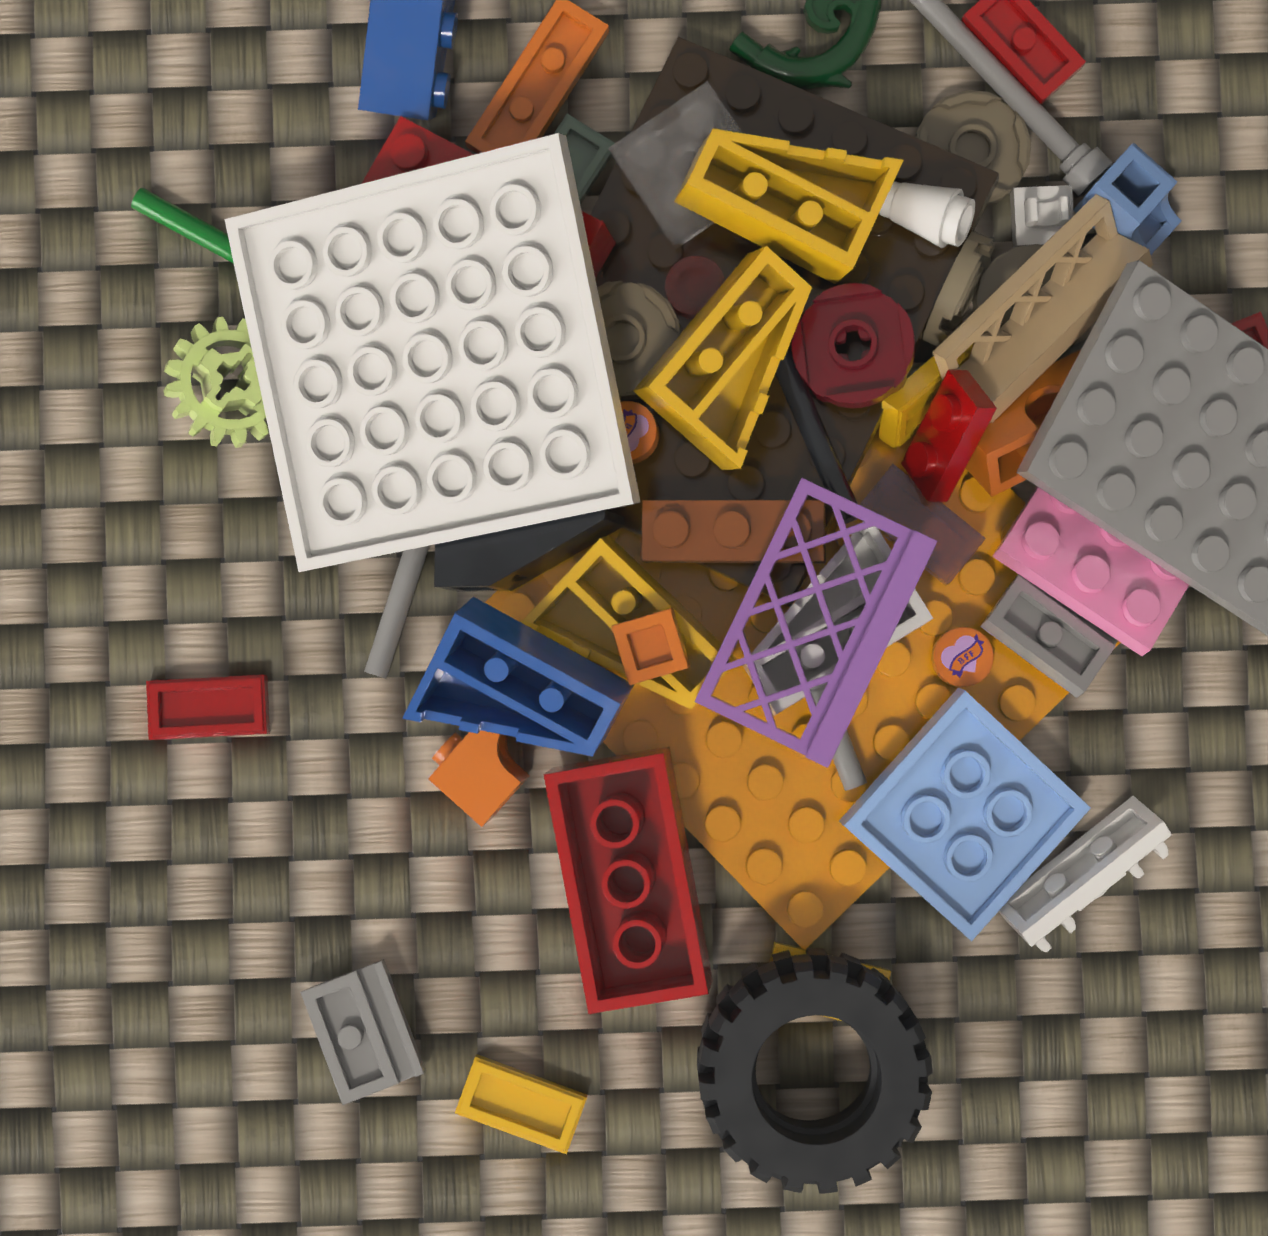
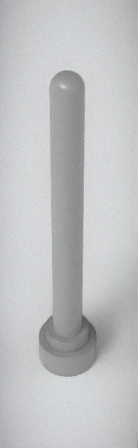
M909 0L1063 162L1059 166L1066 174L1063 181L1072 187L1073 192L1078 197L1092 188L1114 164L1099 147L1092 150L1086 143L1079 145L942 0Z

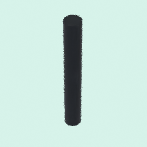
M787 350L784 360H780L775 375L825 489L858 504L808 387L797 371L792 350ZM841 511L845 524L857 519Z

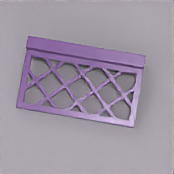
M801 478L694 702L805 755L806 758L828 768L938 541ZM808 495L832 506L840 531L805 543L797 518ZM841 511L864 522L846 528ZM876 527L897 537L887 561L861 570L849 535ZM793 528L798 546L782 551ZM843 538L855 572L820 584L808 550ZM801 552L813 587L778 599L770 576L774 565L780 559ZM881 571L870 594L864 576ZM857 579L866 604L858 618L834 626L822 591ZM766 584L771 602L755 607ZM816 593L827 629L793 640L781 605ZM774 608L786 643L752 654L744 633L749 617ZM855 626L843 650L837 632ZM830 635L839 660L831 674L807 681L796 646ZM739 640L744 658L728 663ZM788 649L800 685L766 696L754 661ZM744 664L748 665L759 699L735 707L712 695L724 671ZM828 682L816 706L810 688ZM800 691L804 692L812 716L801 738L777 727L769 702ZM762 705L767 722L745 711Z

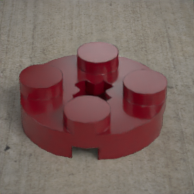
M848 283L823 291L813 300V305L805 311L802 319L800 317L792 337V354L800 377L812 390L817 399L832 403L838 407H868L898 392L904 386L915 358L914 331L907 312L899 303L897 305L891 297L882 294V290L868 284ZM851 331H858L859 337L863 341L871 340L870 350L863 351L861 359L857 361H850L847 354H838L836 352L837 345L846 343V333Z

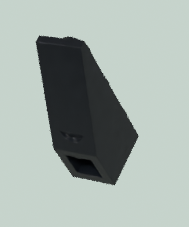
M601 510L435 544L434 587L456 592L513 591L596 543L600 538L606 537L624 526V517Z

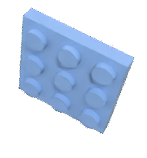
M958 687L843 815L839 822L963 935L973 941L1091 807L967 691Z

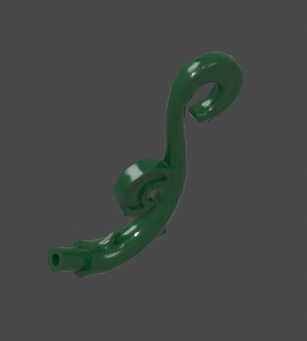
M806 0L803 11L807 24L818 33L830 34L838 32L841 22L835 17V10H845L850 14V24L844 35L834 46L815 56L798 57L797 55L801 50L796 46L785 51H779L770 43L764 47L744 31L736 37L729 51L750 65L751 68L801 89L817 87L849 89L852 86V81L847 79L843 73L850 69L865 52L876 29L881 10V0Z

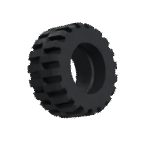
M806 948V954L791 956L789 950L772 954L774 961L760 967L754 962L742 970V978L733 987L727 984L716 997L717 1006L713 1013H707L701 1029V1045L697 1047L699 1089L705 1108L706 1119L713 1134H718L722 1139L723 1149L735 1162L741 1160L749 1165L750 1174L765 1183L771 1177L781 1180L783 1190L802 1193L804 1184H817L819 1193L824 1194L838 1192V1181L853 1178L855 1187L872 1180L869 1170L880 1162L887 1169L901 1158L897 1149L904 1139L913 1143L922 1128L918 1116L920 1110H929L932 1091L928 1085V1076L933 1074L931 1055L924 1041L926 1036L918 1019L900 991L898 992L891 985L888 978L874 967L870 970L863 966L858 958L842 952L839 957L827 955L825 949ZM814 1015L837 1018L853 1028L866 1046L870 1068L868 1080L862 1092L843 1111L824 1119L800 1120L777 1112L764 1099L756 1080L757 1057L763 1043L779 1027L797 1018Z

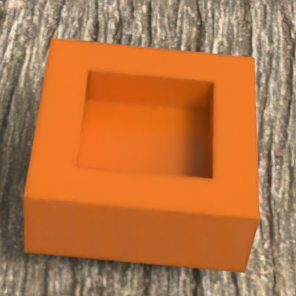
M673 607L611 626L629 685L690 667Z

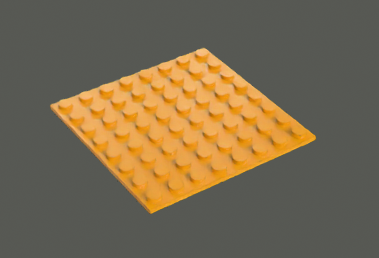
M880 425L850 485L858 505L913 531H918L938 542L915 587L933 619L885 649L847 728L867 783L845 791L833 759L829 767L826 768L806 758L805 755L698 703L692 709H689L637 683L634 684L611 730L603 741L616 756L670 746L684 827L804 950L890 868L844 827L839 820L958 688L942 681L932 666V649L942 634L955 628L969 627L981 632L989 640L994 654L993 665L989 674L978 684L959 688L967 691L1019 741L1069 694L1068 691L980 627L1010 583L1018 575V573L992 556L1026 503L1011 488L991 497L966 468L948 502H928L901 465L915 434L900 447L893 449L879 439ZM836 517L826 535L840 531ZM856 519L845 525L846 528H849L851 526L860 524L863 521ZM620 528L608 535L713 636L723 643L749 587L698 563H644L641 561V536L624 528ZM878 529L892 550L897 537ZM843 538L826 543V563H813L816 575L821 572L845 544ZM594 544L513 591H496L485 603L521 622ZM808 573L799 591L805 590L812 583ZM761 594L755 607L771 602V598ZM781 605L783 613L785 614L790 607L787 605ZM774 608L749 617L744 633L751 653L777 624L778 618ZM739 640L732 653L737 659L744 658ZM590 660V661H592V662L598 664L599 666H601V667L607 669L608 671H610V672H612V673L618 675L619 677H621V678L627 680L626 678H624V677L621 676L622 674L617 673V672H615V671H613V670H611V669H609V668H607V667H605V666H603V665H601V664H599V663H597V662H595V661H593V660ZM743 666L728 670L719 680L712 694L735 707L759 699L755 685ZM806 698L801 699L774 716L778 728L801 738L812 716ZM762 705L745 711L767 722Z

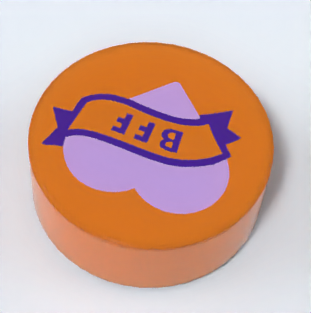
M623 401L620 403L632 462L636 464L647 459L655 451L660 437L659 426L652 413L645 406L633 401Z
M969 627L955 628L942 634L935 642L931 654L932 666L937 676L945 683L955 687H968L981 682L989 674L994 660L993 649L989 640L981 632Z

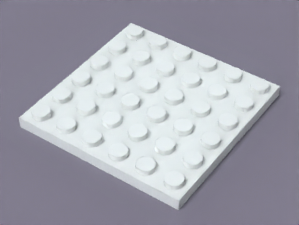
M556 133L224 219L299 572L641 502L566 135Z

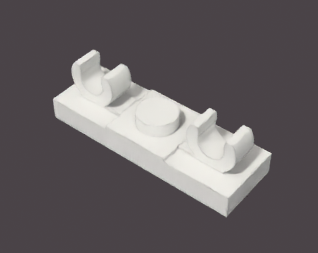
M1132 796L1027 879L999 910V913L1031 947L1036 945L1041 951L1048 952L1051 946L1045 939L1047 934L1060 924L1069 933H1072L1076 929V924L1071 915L1077 910L1081 911L1092 901L1101 897L1112 885L1126 875V871H1129L1136 878H1141L1144 872L1139 867L1138 862L1151 851H1154L1162 859L1166 858L1169 852L1164 841L1172 834L1162 819L1136 797Z

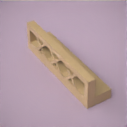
M1097 194L1090 199L933 351L942 380L948 370H968L997 407L990 423H993L1097 321L1127 263L1140 260L1150 268L1153 266L1148 248L1118 234L1109 200ZM1095 226L1096 235L1081 249L1086 233ZM1055 264L1050 280L1041 288L1046 272ZM1015 303L1010 319L1000 328L1005 312ZM974 343L969 359L959 367L957 358Z

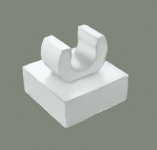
M1070 185L1013 188L1010 193L1013 248L1034 244L1044 245L1074 216L1073 193Z

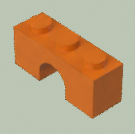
M1081 350L1054 362L993 423L988 424L966 469L991 497L1027 480L1016 472Z
M481 730L478 734L468 732L464 738L455 732L433 756L432 759L439 767L428 780L482 827L498 813L530 775L510 756L507 748V735Z

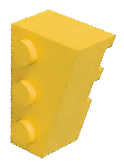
M713 128L700 146L674 202L761 247L768 246L775 254L834 284L849 273L856 264L904 160L889 157L878 160L848 155L847 150L829 147L824 151L789 145L790 141Z
M768 246L748 253L635 387L633 392L722 470L741 469L748 450H745L758 416L764 411L769 398L767 393L780 360H784L812 287Z
M610 536L600 538L521 621L524 625L587 659L622 674L621 676L627 679L611 626L673 607L690 667L637 684L689 709H692L697 704L694 701L722 645L715 636ZM732 654L728 663L738 659ZM727 671L723 672L721 678L726 674Z

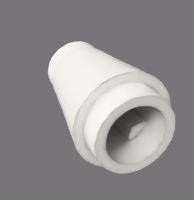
M894 181L879 213L881 216L889 218L891 221L940 248H944L947 244L958 247L966 239L972 225L975 213V200L965 197L963 190L959 188Z

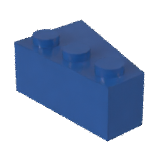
M370 0L358 110L431 120L436 117L437 108H446L450 90V73L443 71L447 48L453 49L456 40L458 14L453 12L455 0Z
M472 597L454 613L402 719L422 722L426 719L459 726L461 731L476 734L482 730L516 737L517 742L593 757L611 730L634 684L629 685L627 680L481 600Z

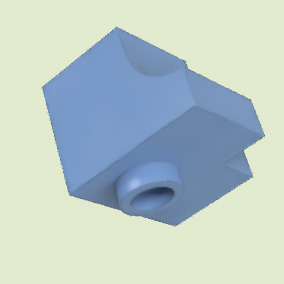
M1135 143L1127 148L1073 209L1077 213L1096 194L1109 200L1118 234L1148 248L1151 255L1182 221L1174 213L1168 201V193L1178 181Z

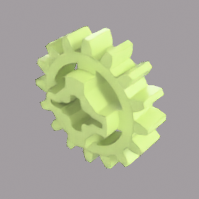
M217 317L210 334L200 323L195 325L191 331L194 345L180 338L173 350L182 360H168L165 365L164 372L177 378V381L166 385L163 390L164 396L171 398L179 397L181 402L173 411L172 416L174 419L183 418L187 415L192 418L193 423L188 432L192 437L200 433L203 428L211 431V446L217 447L225 435H230L235 448L242 447L246 443L247 431H250L259 441L264 439L269 432L264 421H267L246 319L242 318L235 330H229L224 317ZM232 346L241 350L234 353L220 354L213 348ZM241 365L243 370L238 375L239 380L235 388L230 393L226 392L221 400H217L216 395L221 390L220 384L223 378L229 372L233 373ZM191 372H193L192 377L201 384L203 395L201 404L192 389ZM236 410L245 416L251 415L234 420L218 417L221 412Z

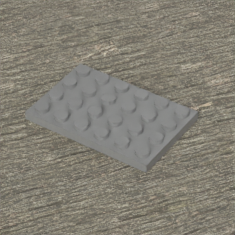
M1140 260L1127 263L1016 473L1268 636V349Z

